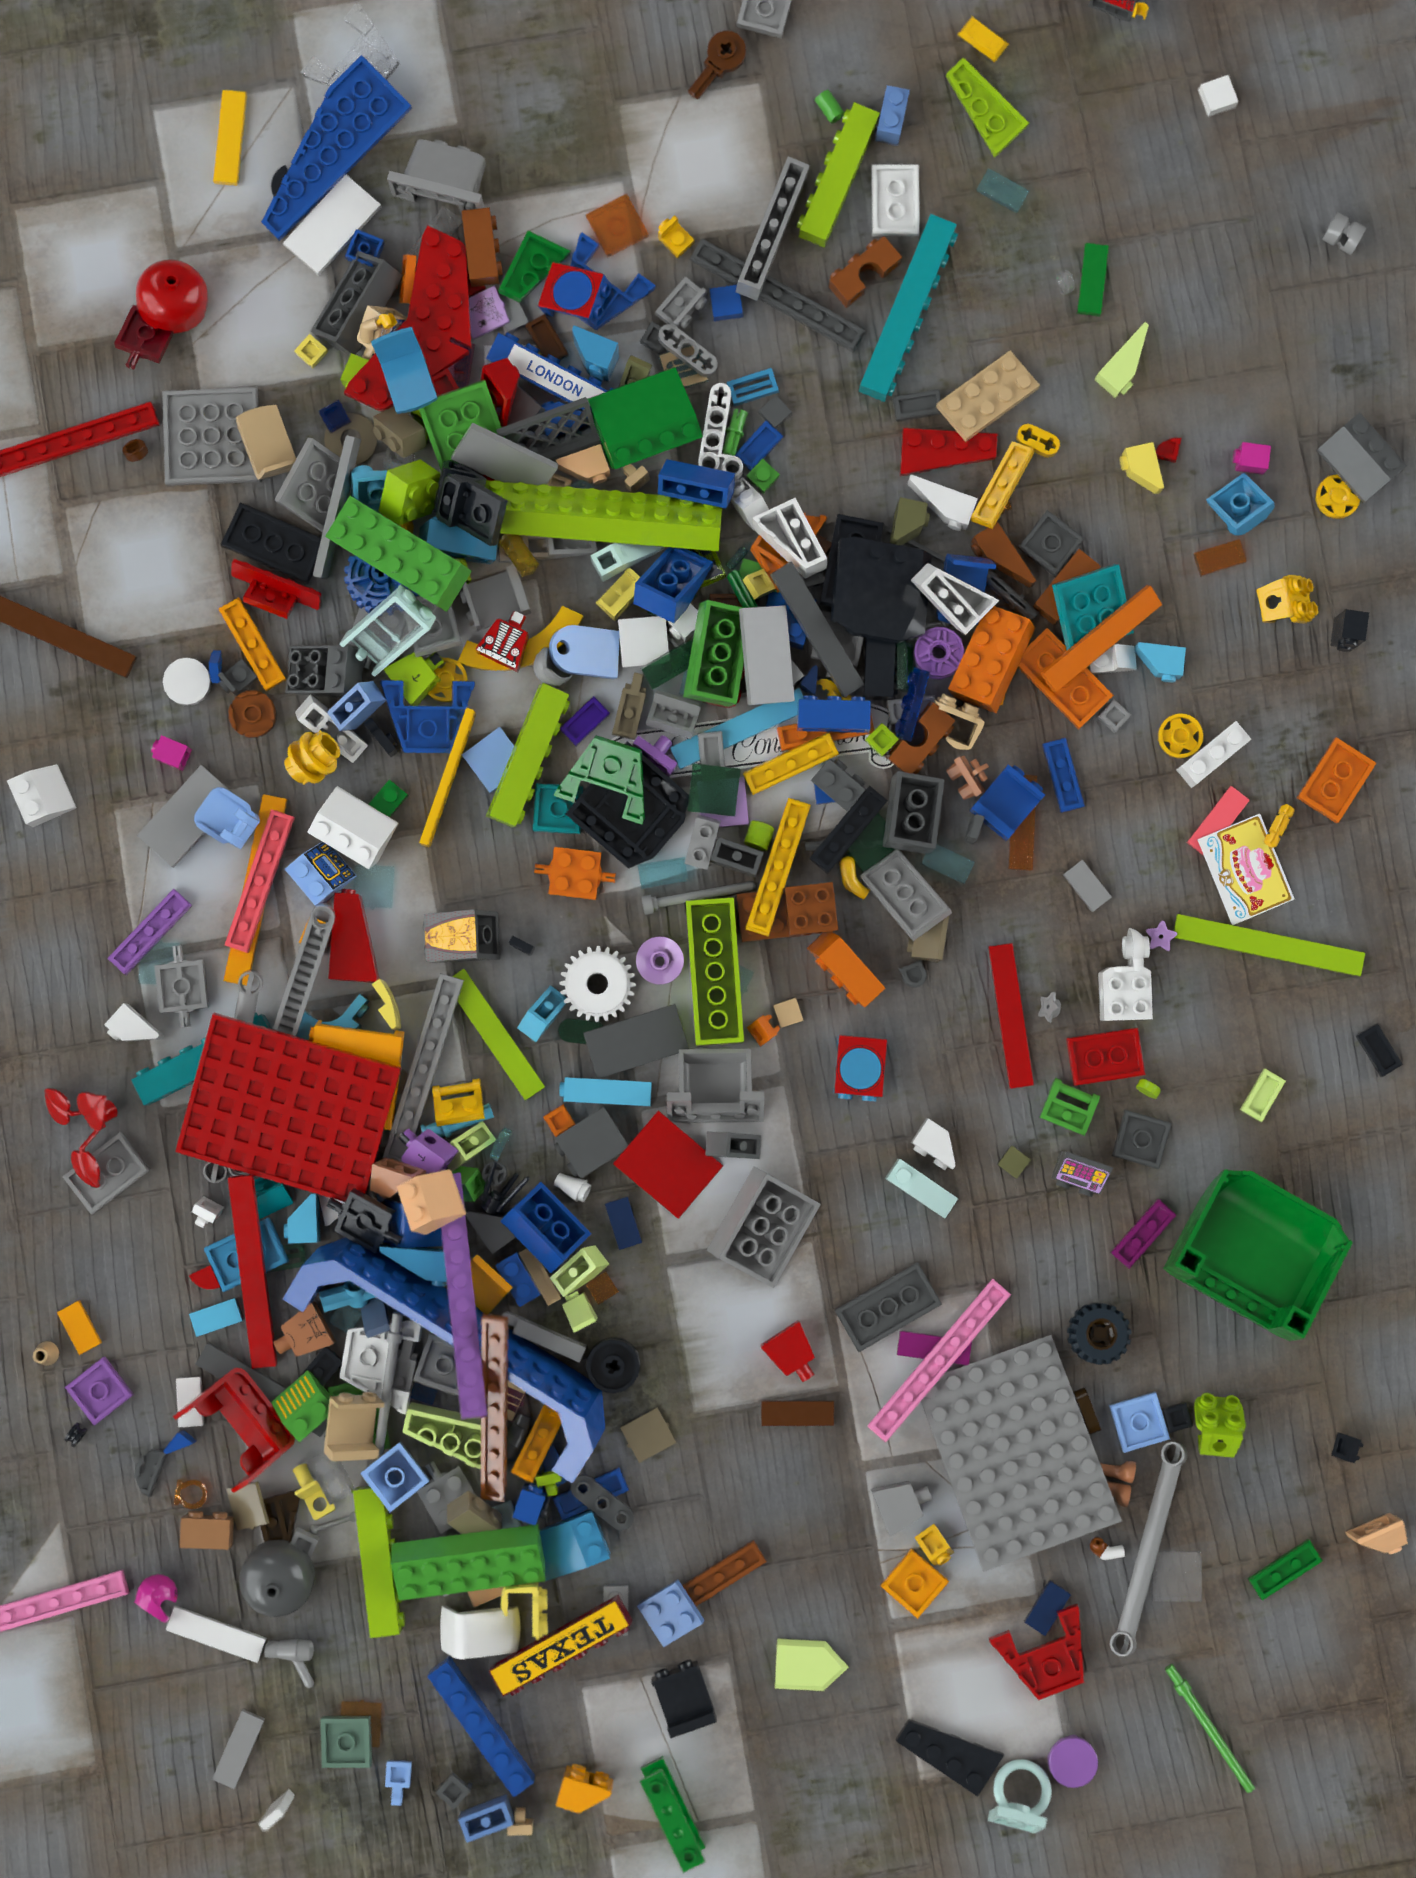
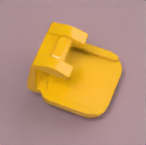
M1287 575L1282 579L1258 588L1256 591L1262 622L1275 623V620L1290 618L1293 623L1311 622L1318 615L1317 604L1314 601L1311 602L1309 597L1310 593L1314 590L1311 579L1297 575ZM1271 595H1275L1277 598L1281 597L1282 601L1274 609L1269 607L1268 599L1271 598Z

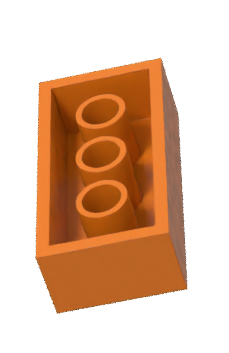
M994 606L979 621L948 687L952 696L997 713L1035 631V626L1031 619Z

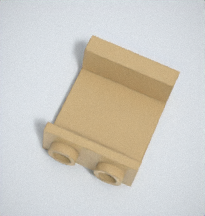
M364 1392L362 1395L340 1393L339 1396H330L324 1453L331 1461L378 1459L379 1449L373 1444L376 1408H384L385 1403L377 1394L372 1392Z

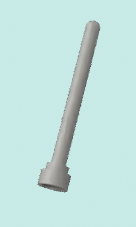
M748 881L661 898L651 897V895L641 896L644 915L654 914V911H657L660 907L686 903V901L703 900L751 891L755 889V883Z

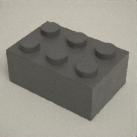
M897 771L891 777L883 847L928 855L936 849L944 779Z

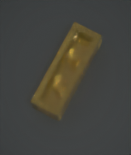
M504 534L499 543L521 576L534 574L539 563L520 535Z

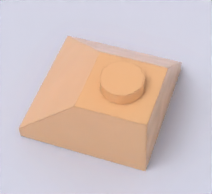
M1391 1513L1346 1531L1347 1537L1358 1544L1383 1553H1397L1402 1550L1403 1545L1408 1544L1403 1520Z

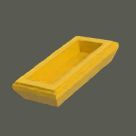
M973 16L958 33L961 38L993 62H996L1009 45L1008 42Z

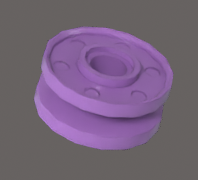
M934 627L926 630L925 634L918 638L913 658L916 667L923 675L931 679L941 680L952 676L956 672L964 655V646L961 638L954 631L945 627ZM936 648H941L944 650L945 656L938 659L933 656L932 651Z

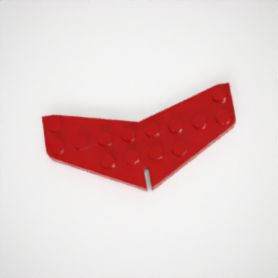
M427 225L422 235L408 316L397 330L412 327L432 377L470 354L469 350L452 343L451 340L472 349L466 247L462 241ZM375 353L349 381L344 394L377 411H385L393 407L394 404L381 364Z

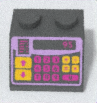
M1060 1151L1051 1179L1057 1180V1186L1070 1189L1072 1185L1080 1188L1078 1193L1092 1197L1093 1193L1101 1194L1113 1167L1066 1151Z

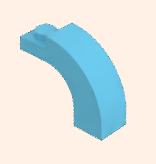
M359 994L342 1016L333 1021L322 1022V1024L360 1029L362 1025L355 1019L357 1017L362 1018L369 1009L367 1004L370 1001ZM305 1011L296 1036L309 1040L311 1026L315 1027L318 1020Z

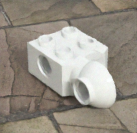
M1129 928L1127 936L1122 939L1123 958L1128 959V966L1105 968L1098 973L1100 1021L1153 1019L1151 971L1144 967V958H1149L1150 955L1148 936H1142L1137 930Z

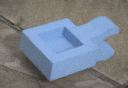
M387 1760L385 1787H392L391 1805L401 1806V1803H403V1788H410L412 1761Z

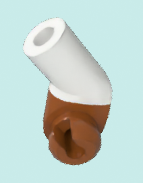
M1095 1537L1090 1542L1091 1551L1101 1560L1125 1557L1123 1545L1110 1547L1100 1537Z

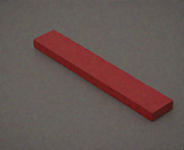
M1013 943L989 946L988 951L1009 1089L1033 1086L1034 1082Z

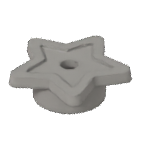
M1051 992L1048 997L1042 996L1040 998L1041 1009L1038 1016L1045 1017L1049 1023L1052 1022V1018L1059 1015L1061 1010V1003L1056 999V992Z

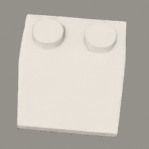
M57 764L30 770L7 780L26 825L35 827L76 809V805Z

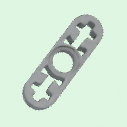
M666 324L660 328L658 341L665 349L703 377H710L715 373L718 363L714 355L676 326ZM664 332H673V339H675L677 342L679 341V338L683 339L679 343L677 349L674 348L676 344L675 341H673L672 339L666 341L664 339ZM691 345L694 348V354L690 357L684 356L681 352L682 346ZM698 352L701 353L699 359L703 362H707L709 360L711 362L710 367L712 369H702L703 364L698 359L696 363L692 362L696 359Z

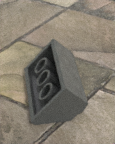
M360 251L355 255L356 259L352 260L310 331L339 350L354 355L363 346V344L357 341V335L367 306L386 307L388 300L397 289L403 277L400 272L385 260ZM360 258L362 260L370 262L374 266L372 268L368 265L358 262L357 259Z

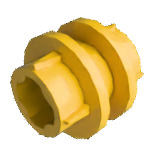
M321 730L316 734L305 732L298 741H293L289 745L288 757L284 760L285 769L295 781L303 783V785L308 782L319 783L324 779L325 775L332 774L336 770V759L340 756V749L336 741L328 733Z

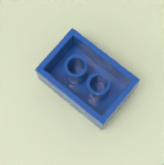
M542 1182L533 1188L501 1220L550 1273L591 1235L587 1228Z

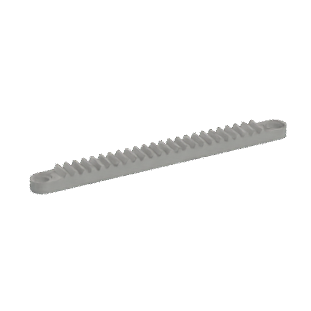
M327 904L317 905L310 914L272 1030L296 1036L335 921V912ZM318 911H327L330 920L327 923L318 922L316 919ZM228 1168L232 1176L249 1175L248 1173Z

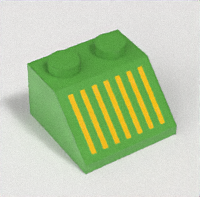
M307 1370L271 1403L284 1426L300 1442L328 1418L331 1395L322 1387L315 1376Z

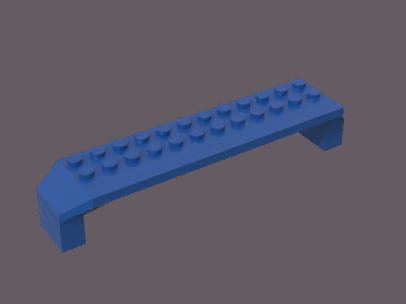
M346 1237L318 1247L301 1266L283 1298L284 1301L304 1312L319 1295L318 1292H321L324 1285L352 1281L453 1346L448 1289L443 1286L432 1285V1281L421 1278L381 1252L374 1254ZM475 1307L481 1356V1327L484 1313ZM508 1328L507 1381L559 1413L567 1445L552 1471L573 1483L605 1430L603 1392L596 1388L588 1378L525 1338L513 1334V1331Z

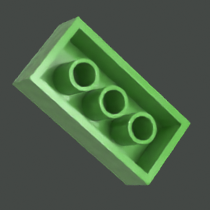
M711 600L699 603L683 697L727 707L737 704L744 664L739 609L742 607Z

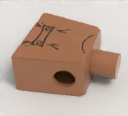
M314 1301L304 1312H298L281 1326L284 1336L275 1340L274 1345L279 1354L292 1348L297 1357L330 1346L337 1341L316 1301Z

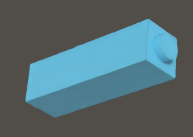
M565 1077V1082H560L559 1096L564 1097V1102L651 1106L652 1082Z

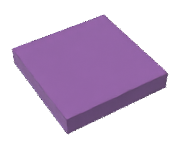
M106 1357L101 1358L65 1387L93 1425L99 1423L134 1395Z

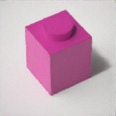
M1242 442L1238 449L1234 450L1233 463H1236L1235 471L1263 475L1268 470L1271 446Z
M162 735L159 740L157 739L154 742L151 750L153 753L152 758L181 771L184 770L192 751L188 746Z

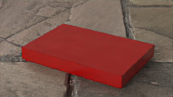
M1138 1028L1066 1038L1073 1086L1145 1075Z

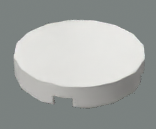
M177 659L164 672V691L171 700L180 705L198 704L210 692V673L205 665L196 659Z

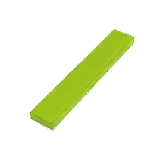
M462 969L452 976L464 980L458 998L459 1005L525 1101L545 1088V1085L466 970Z

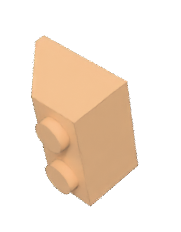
M451 1170L416 1176L397 1186L410 1229L413 1232L427 1235L466 1215Z

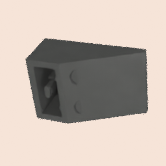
M341 645L290 646L285 693L342 698L358 682H362L364 660L359 661L355 656L358 649L349 645L344 647Z

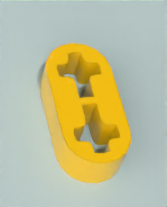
M1032 424L1022 425L1016 435V440L1019 444L1034 448V452L1043 457L1054 456L1060 447V441L1055 435ZM1027 430L1030 431V436L1037 439V441L1032 438L1025 441L1023 439L1024 435L1021 432L1026 433ZM1048 440L1052 441V447H1054L1055 449L1050 448V450L1047 451L1045 450V445L1043 443H1047Z

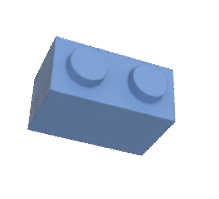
M886 86L875 141L898 145L910 90Z
M374 681L358 682L327 713L340 731L355 730L386 701V698Z
M505 1794L461 1811L458 1820L465 1840L468 1843L512 1826L515 1816L508 1796Z

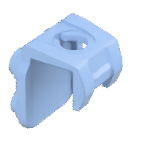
M216 787L209 792L196 811L194 822L200 830L223 844L230 843L241 849L259 824L260 818L258 814L251 810L250 805L226 788Z

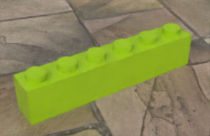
M855 102L851 110L846 109L842 122L845 123L842 131L837 130L833 140V144H836L833 152L828 151L824 161V165H827L824 173L819 172L815 182L817 190L815 194L811 193L806 203L808 211L806 215L802 214L798 221L797 228L800 229L799 238L825 248L879 122V112Z
M545 683L538 686L486 817L510 827H516L517 823L521 824L526 812L523 810L526 801L530 802L534 793L532 788L534 780H539L543 771V767L540 765L543 758H547L551 752L552 745L549 744L551 738L558 734L561 723L558 722L560 716L565 714L569 707L568 693Z
M370 1486L356 1487L353 1490L370 1638L399 1635L402 1627H405L404 1612H400L399 1602H402V1600L399 1601L391 1567L392 1543H396L395 1538L391 1539L390 1529L394 1528L393 1515L388 1514V1509Z

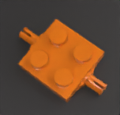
M554 847L553 859L550 865L535 863V868H542L544 870L534 869V874L548 875L550 881L548 894L596 900L597 889L601 881L615 883V879L606 877H616V873L602 872L600 865L602 852Z

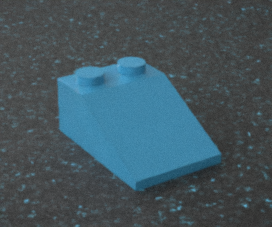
M387 1244L380 1246L379 1252L421 1278L432 1281V1285H447L443 1249L422 1247L399 1248Z
M591 1509L539 1530L545 1558V1581L610 1559L609 1547L597 1517Z

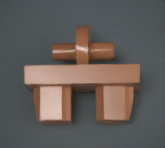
M965 756L956 758L954 760L955 763L946 772L952 781L961 776L965 778L967 784L958 789L961 797L965 800L984 794L986 790L976 775L979 776L982 782L986 781L988 778L984 771L989 768L988 764L980 766L977 759H974L970 762L971 767Z

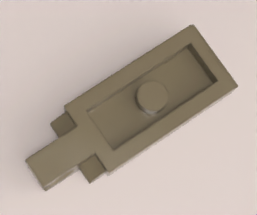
M634 672L632 683L625 684L612 735L636 740L646 698L647 688L641 687L644 674Z

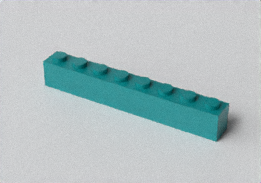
M930 214L860 384L859 392L885 402L887 395L892 397L897 383L893 382L896 374L901 375L906 363L902 361L905 352L910 353L915 341L911 339L913 332H919L923 319L920 318L922 310L927 311L931 303L932 297H929L931 288L936 290L941 276L937 275L940 267L945 268L950 255L946 254L949 246L954 247L958 237V233L955 232L957 224Z

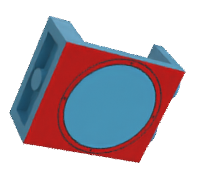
M839 1035L833 1093H837L840 1099L852 1100L853 1095L862 1096V1101L876 1102L877 1097H882L887 1039Z

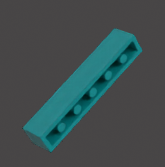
M256 1012L253 1024L272 1029L266 1016L263 1014L258 1015ZM206 1037L200 1040L201 1045L195 1048L192 1045L187 1046L179 1051V1056L173 1059L171 1056H168L157 1062L159 1066L151 1070L149 1067H146L136 1072L137 1077L131 1079L144 1106H149L194 1083Z

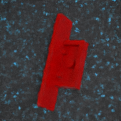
M233 559L231 575L250 583L243 596V602L288 619L296 602L319 610L322 594L315 589L297 584L291 579L277 576L268 570L254 567L245 561Z

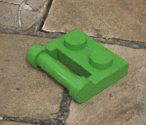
M1055 1078L1039 1118L1085 1136L1100 1096L1094 1093L1090 1095ZM1058 1092L1087 1103V1109L1084 1110L1057 1099Z

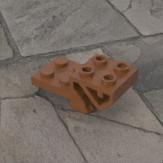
M833 882L785 887L769 937L746 930L757 892L736 895L742 942L801 937L838 931Z

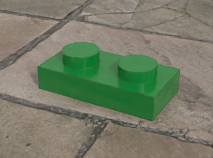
M389 779L368 805L391 817L409 795Z

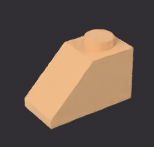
M601 444L556 459L558 470L587 484H601L607 481V477H610V470Z

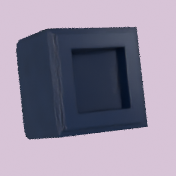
M816 665L811 668L800 683V688L813 696L816 693L818 673Z

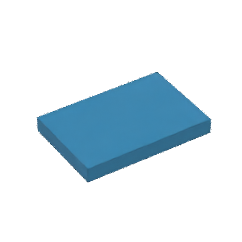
M270 1217L259 1222L266 1272L289 1262ZM235 1233L203 1248L223 1292L241 1284Z

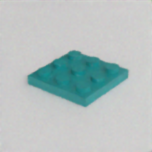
M1112 564L1052 585L1066 650L1071 648L1127 602L1119 564ZM1132 629L1129 633H1127L1125 636L1130 635V634H1133V633H1134V632H1133V629Z

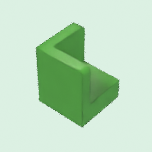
M460 1166L452 1171V1173H461L464 1201L475 1202L483 1192L486 1182L478 1168Z

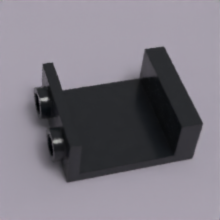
M683 1661L677 1665L678 1668L670 1671L668 1668L656 1671L654 1673L655 1676L651 1677V1684L655 1687L667 1722L670 1739L717 1722V1716L698 1661Z

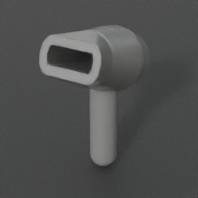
M305 1639L268 1641L265 1646V1658H279L292 1661L305 1687H313L314 1681L304 1661H310L313 1657V1642Z

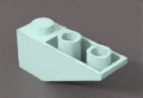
M613 543L590 556L596 571L604 582L665 549V547Z

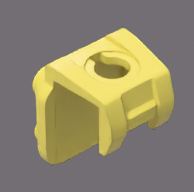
M538 1583L503 1587L501 1608L504 1615L508 1616V1593H532L533 1637L539 1640V1637L548 1635L547 1613H542V1610H547V1589H542Z

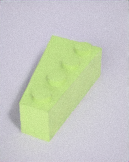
M415 1402L410 1403L406 1413L403 1433L429 1446H434L442 1450L443 1453L451 1457L454 1456L473 1468L476 1467L481 1470V1418L461 1420V1413Z

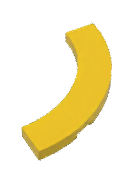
M561 606L552 622L540 633L528 639L520 669L533 665L536 655L541 649L549 647L550 640L556 631L569 625L579 626L584 616ZM468 640L457 661L462 665L479 670H511L477 654L476 647L478 644ZM558 642L557 649H559L564 643Z

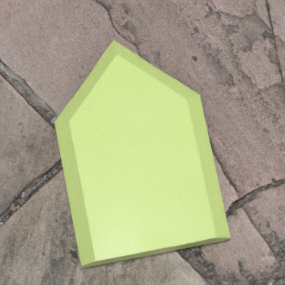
M777 1638L775 1689L824 1691L849 1668L826 1641Z

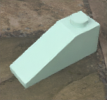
M901 1159L896 1160L885 1177L886 1180L943 1218L947 1217L958 1200L957 1197Z

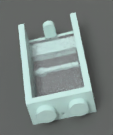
M401 584L351 630H348L339 645L344 647L352 641L358 647L355 656L359 661L364 660L368 656L376 663L371 673L375 677L430 630L436 616L410 590Z

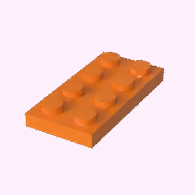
M1046 628L1026 648L1018 668L1080 729L1114 695L1087 668L1057 692H1052L1040 672L1067 650L1066 646Z

